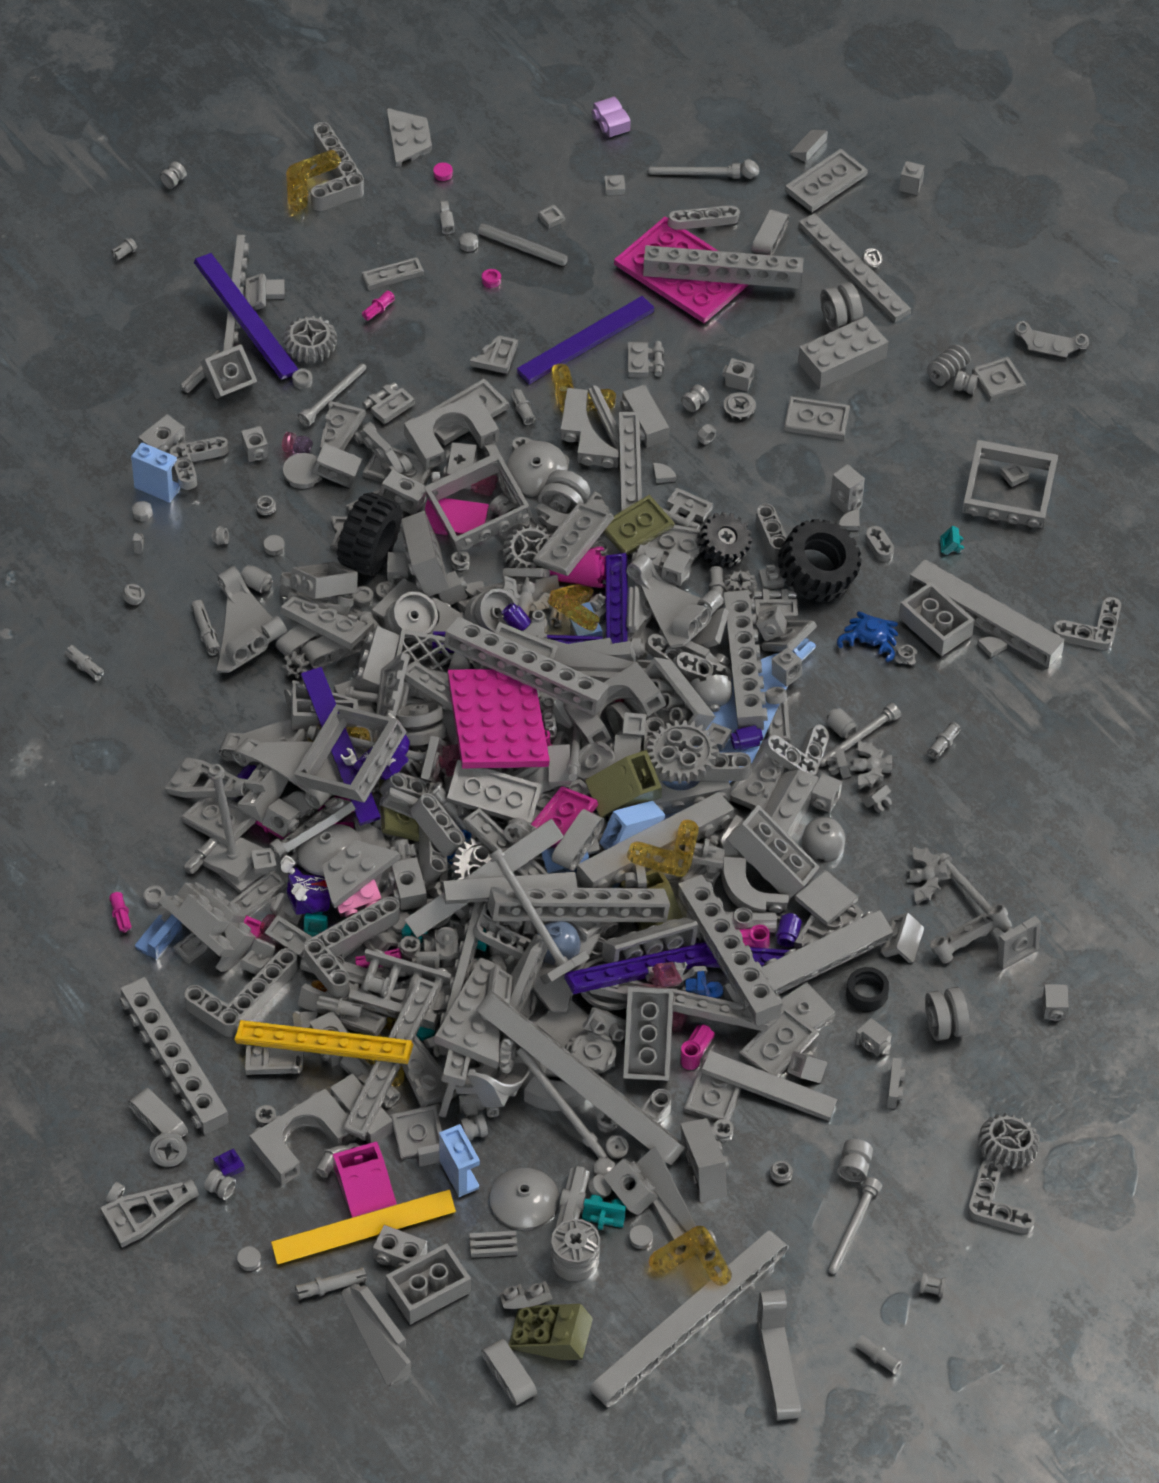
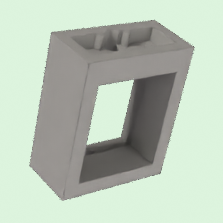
M334 561L293 567L291 588L315 599L357 592L358 572Z

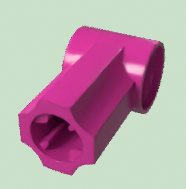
M759 924L751 929H739L745 946L769 949L770 934L766 926Z
M704 1024L697 1025L688 1041L682 1044L680 1064L683 1068L694 1070L699 1067L703 1054L715 1036V1032L709 1026Z

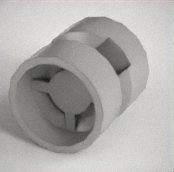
M860 1139L847 1140L842 1150V1159L839 1161L838 1175L850 1182L864 1181L867 1177L869 1163L871 1162L873 1147Z

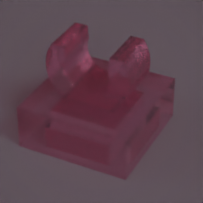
M491 475L472 484L471 491L491 496L497 483V476Z
M673 962L658 963L652 968L655 976L651 981L655 987L659 985L661 987L678 986L683 981Z

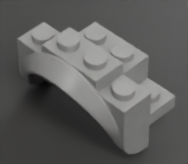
M197 882L194 884L184 883L177 895H164L159 903L167 909L161 919L166 922L171 914H173L217 955L222 956L216 965L219 971L223 972L231 969L242 959L256 938L250 932L251 928L244 923L246 916L240 912L241 908L237 904L225 898L226 895L221 890L216 888L214 890L206 889Z
M501 1030L499 1032V1045L507 1036ZM515 1042L516 1051H518L521 1046ZM517 1053L513 1070L509 1074L502 1073L499 1066L495 1069L470 1058L464 1087L455 1085L454 1089L457 1094H477L484 1107H504L508 1097L516 1095L518 1089L529 1075L530 1069Z

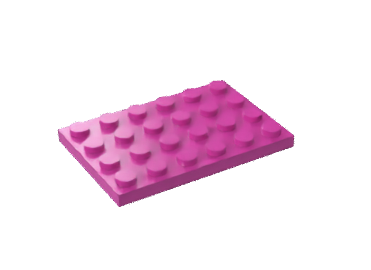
M663 217L614 259V265L705 324L743 291L748 284L643 276L646 245L718 251L685 229L675 230L670 228L667 224L668 218Z
M494 669L448 670L447 678L462 769L549 767L550 759L537 689Z

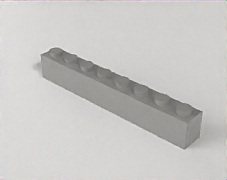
M924 559L910 574V589L916 592L932 581L975 620L974 625L996 638L1002 639L1009 646L1049 668L1062 653L1065 639L1061 638L1058 634L1047 630L1041 624L1035 623L1023 614L1009 608L1006 604L1000 603L988 594L974 588L971 584L965 583L953 574L944 571L936 564Z
M717 792L577 865L576 879L584 888H608L615 883H621L626 879L625 873H635V865L644 864L645 868L652 864L655 865L663 858L674 855L679 850L685 848L686 842L696 843V841L704 837L711 836L715 831L726 828L733 818L734 808Z
M881 910L876 912L869 911L861 917L862 919L856 922L851 920L837 931H828L823 935V938L817 941L812 939L798 950L791 949L787 951L784 957L778 960L773 958L764 964L765 966L762 967L764 977L769 978L775 995H779L891 940L893 931ZM727 981L723 989L724 997L727 1001L742 1004L730 982Z

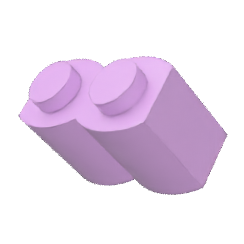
M616 97L593 103V119L598 121L601 131L606 133L608 137L630 131V118L626 111L622 109Z

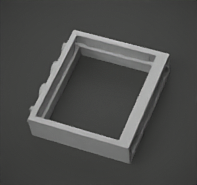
M977 440L962 513L987 517L990 520L1008 521L1011 524H1024L1032 528L1033 526L1044 528L1058 455ZM980 458L1048 470L1040 512L971 499Z
M499 452L424 487L428 500L457 551L467 550L481 541H486L492 536L505 532L509 528L532 518L530 506ZM500 472L519 507L457 536L438 500Z
M336 704L294 775L303 787L365 803L407 731L398 719ZM347 723L382 732L351 785L316 776Z

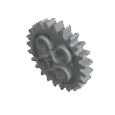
M675 720V726L666 723L667 729L659 727V733L653 732V739H649L647 752L656 774L661 773V779L669 776L670 782L678 779V784H681L682 779H685L689 784L690 778L698 781L699 774L706 777V770L711 772L712 765H716L718 750L715 736H710L709 729L703 731L702 724L695 727V721L687 725V721L684 720L683 724L679 725L678 721Z
M471 838L468 843L464 842L461 848L459 847L455 852L456 854L452 858L454 863L451 865V869L455 871L451 876L458 878L457 880L464 879L470 873L490 861V854L493 852L478 838L476 841ZM476 855L481 856L483 860L477 858Z

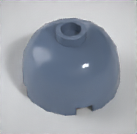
M549 921L544 924L563 957L566 956L569 960L579 954L581 942L578 932L572 924L566 921ZM547 950L543 961L550 965H555L556 961L550 951Z

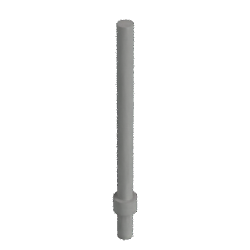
M574 725L570 762L567 765L570 781H575L580 773L579 752L581 734Z
M522 1047L516 1051L582 1136V1142L586 1147H590L598 1158L607 1157L608 1155L597 1142L598 1138L593 1132H589L530 1054Z

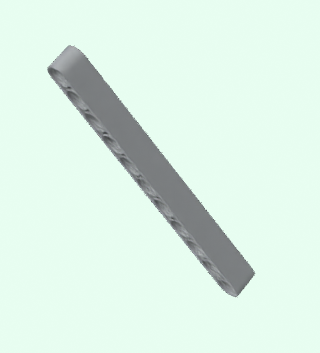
M489 991L476 1008L483 1017L651 1150L656 1146L666 1163L673 1165L685 1150L686 1146L684 1143L499 995Z
M771 1230L767 1231L598 1377L591 1385L590 1392L606 1407L612 1406L786 1253L788 1245Z

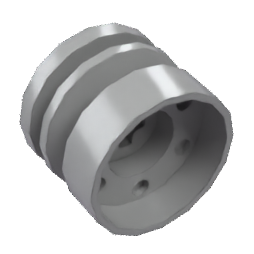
M582 1219L563 1221L552 1233L551 1265L553 1270L559 1277L568 1281H581L592 1276L599 1266L600 1236L598 1230L591 1223Z

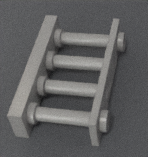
M366 949L365 958L370 964L364 981L368 972H372L373 975L376 974L379 965L391 968L389 978H391L390 989L386 997L370 995L369 990L368 992L363 990V981L361 989L350 990L349 1002L363 1004L362 1009L398 1019L418 977L432 980L434 983L439 984V990L421 1026L435 1030L438 1019L433 1009L442 984L450 985L452 975L443 968L433 969L386 955L378 949ZM401 971L413 976L403 1002L397 1003L392 1001L390 997Z

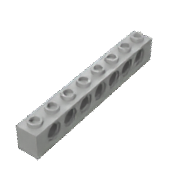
M646 245L643 276L801 289L804 258Z
M749 590L724 592L725 608L729 611L726 622L738 729L755 725L757 729L764 730V721H768L767 708H762V705H766L765 692H760V689H764L763 676L758 674L762 673L761 660H757V657H760L759 644L755 645V642L759 641L758 630L753 629V626H757L756 613H751V611H755L754 598H750Z
M459 616L446 630L444 647L595 716L607 701L609 685Z
M703 875L678 883V897L691 919L697 921L698 931L755 1026L781 1017V1007L783 1004L778 994L775 995L773 992L772 984L769 978L764 977L760 963L754 961L750 947L748 945L745 946L740 930L734 928L730 914H726L723 910V903L719 897L716 898L714 895L712 884L709 881L706 882Z
M511 887L490 888L488 908L492 921H531ZM522 887L542 921L667 922L670 907L665 889Z
M143 977L120 988L121 998H119L122 1008L124 1010L128 1009L133 1026L139 1027L142 1041L150 1045L153 1059L155 1061L159 1060L161 1063L160 1069L165 1078L169 1077L172 1081L170 1082L172 1090L176 1095L179 1094L181 1096L182 1106L186 1112L190 1111L192 1114L191 1119L196 1129L200 1128L203 1134L206 1135L229 1124L228 1111L146 978Z

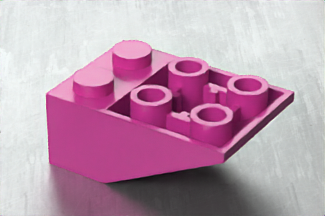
M377 1141L333 1154V1168L351 1218L397 1204Z

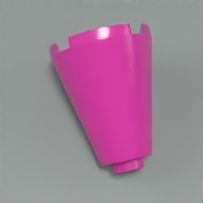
M599 546L589 549L568 576L550 570V575H557L559 582L605 588L606 584H603V580H606V556L601 555V551H604V548Z

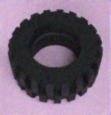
M373 492L360 496L358 501L354 503L352 510L349 511L339 536L340 539L337 545V559L339 563L366 576L377 574L387 562L388 552L393 551V547L397 542L402 523L401 516L403 514L400 505Z
M812 519L810 522L807 520L801 522L800 525L792 529L779 550L778 567L782 568L780 570L781 577L786 579L785 583L788 587H792L796 594L799 595L800 593L804 595L803 598L808 600L814 598V601L822 602L823 599L831 601L834 598H839L848 590L860 571L859 567L861 566L862 559L859 556L861 552L859 547H856L857 542L854 537L851 538L849 536L850 533L846 529H841L839 524H831L828 520L823 519L820 522L819 519ZM805 550H816L826 555L832 562L834 570L825 571L815 567L807 559Z

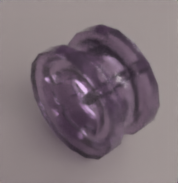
M298 436L293 444V450L297 454H309L313 442L306 436Z

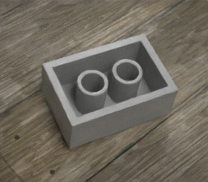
M932 581L900 604L899 619L941 656L973 634L975 620Z
M446 1243L387 1274L386 1289L411 1325L471 1293V1278Z

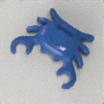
M858 611L856 614L859 618L850 619V625L844 629L845 632L849 633L838 637L837 646L842 648V641L844 640L848 641L850 646H853L854 640L859 638L861 643L867 642L873 646L880 644L881 647L878 654L888 652L890 655L886 656L885 661H892L895 657V651L887 641L896 646L897 642L894 636H898V632L893 627H897L898 623Z

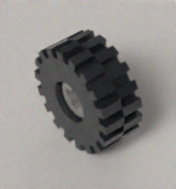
M722 512L719 516L718 513H715L705 521L697 535V546H701L699 552L701 554L705 553L704 558L706 560L710 558L713 565L716 562L719 563V567H724L725 564L727 568L732 567L733 564L737 565L751 547V530H746L748 527L747 523L742 524V518L740 517L735 519V514L730 513L729 516H726V512ZM722 536L728 538V542H726V539L722 538Z

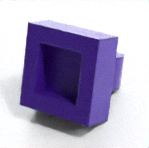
M234 1148L213 1158L218 1171L222 1172L225 1177H232L245 1170V1165Z

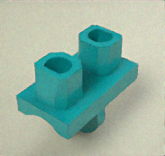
M591 1195L589 1199L585 1198L582 1220L598 1223V1230L602 1231L604 1224L623 1228L626 1206H624L621 1200L614 1199L611 1203L602 1202L603 1199L598 1195Z

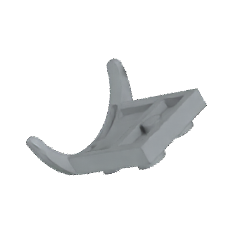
M299 1011L293 1012V1024L295 1027H302ZM246 1045V1075L299 1074L303 1069L304 1052Z

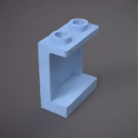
M141 443L131 456L134 488L170 503L180 490L179 484L172 481L171 469L177 462V457Z
M459 1124L439 1132V1161L458 1197L478 1190L479 1184L471 1169L479 1166L480 1160L462 1126Z

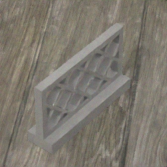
M402 629L396 657L402 653V648H404L405 651L403 653L410 655L414 662L416 661L420 664L429 658L435 666L428 670L448 682V672H444L441 667L448 662L451 663L453 655L450 656L445 649L446 647H444L445 637ZM405 636L414 638L417 644L408 648L404 643ZM429 641H433L438 645L431 652L424 645ZM421 647L426 655L416 659L412 651ZM442 651L447 659L438 663L433 655ZM466 657L473 669H480L481 663H478L476 666L474 664L476 661Z
M450 1049L447 1052L441 1081L446 1082L439 1116L444 1118L446 1117L455 1085L464 1087L470 1062L469 1057Z

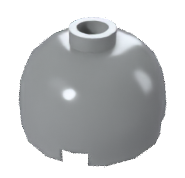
M711 675L706 676V680L700 682L699 678L690 682L691 686L712 712L719 711L720 707L724 706L731 698L732 683L731 678L728 679V676Z
M819 817L812 820L806 826L802 836V847L812 859L818 860L820 858L825 859V861H831L838 858L844 851L846 843L845 831L834 819Z

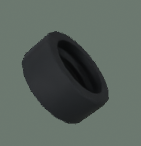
M863 967L856 969L850 974L847 980L846 996L849 1003L855 1008L862 1011H874L881 1008L888 999L889 981L880 970L873 967ZM862 981H871L881 988V992L874 997H864L854 990L855 985Z

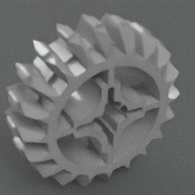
M305 315L304 319L298 317L296 322L291 321V324L286 326L283 334V346L287 354H290L292 359L297 358L298 362L304 360L306 364L308 361H313L315 364L316 360L323 362L324 357L329 358L330 354L334 353L337 345V333L333 325H330L328 320L323 321L322 317L316 319L314 315L312 318H307Z
M530 523L526 529L522 525L519 527V531L514 528L512 534L507 535V541L503 545L505 563H509V568H543L535 565L533 558L553 534H546V528L542 531L539 530V525L532 528ZM517 544L521 549L519 555L516 554L514 549Z
M1004 1113L1001 1117L996 1114L995 1117H989L982 1124L978 1134V1147L981 1148L983 1155H987V1161L993 1160L995 1165L1001 1164L1003 1168L1010 1166L1013 1170L1017 1166L1022 1169L1025 1165L1029 1166L1037 1157L1040 1148V1135L1036 1134V1128H1031V1122L1025 1123L1023 1121V1117L1018 1119L1015 1118V1115L1009 1117Z

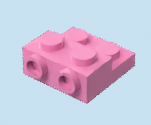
M375 879L337 907L340 918L343 916L349 918L358 913L359 910L365 909L382 899Z

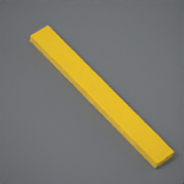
M240 1020L234 1039L236 1044L408 1064L414 1045L412 1040Z
M450 1189L270 1242L276 1264H281L379 1235L384 1225L399 1229L454 1213L456 1210Z

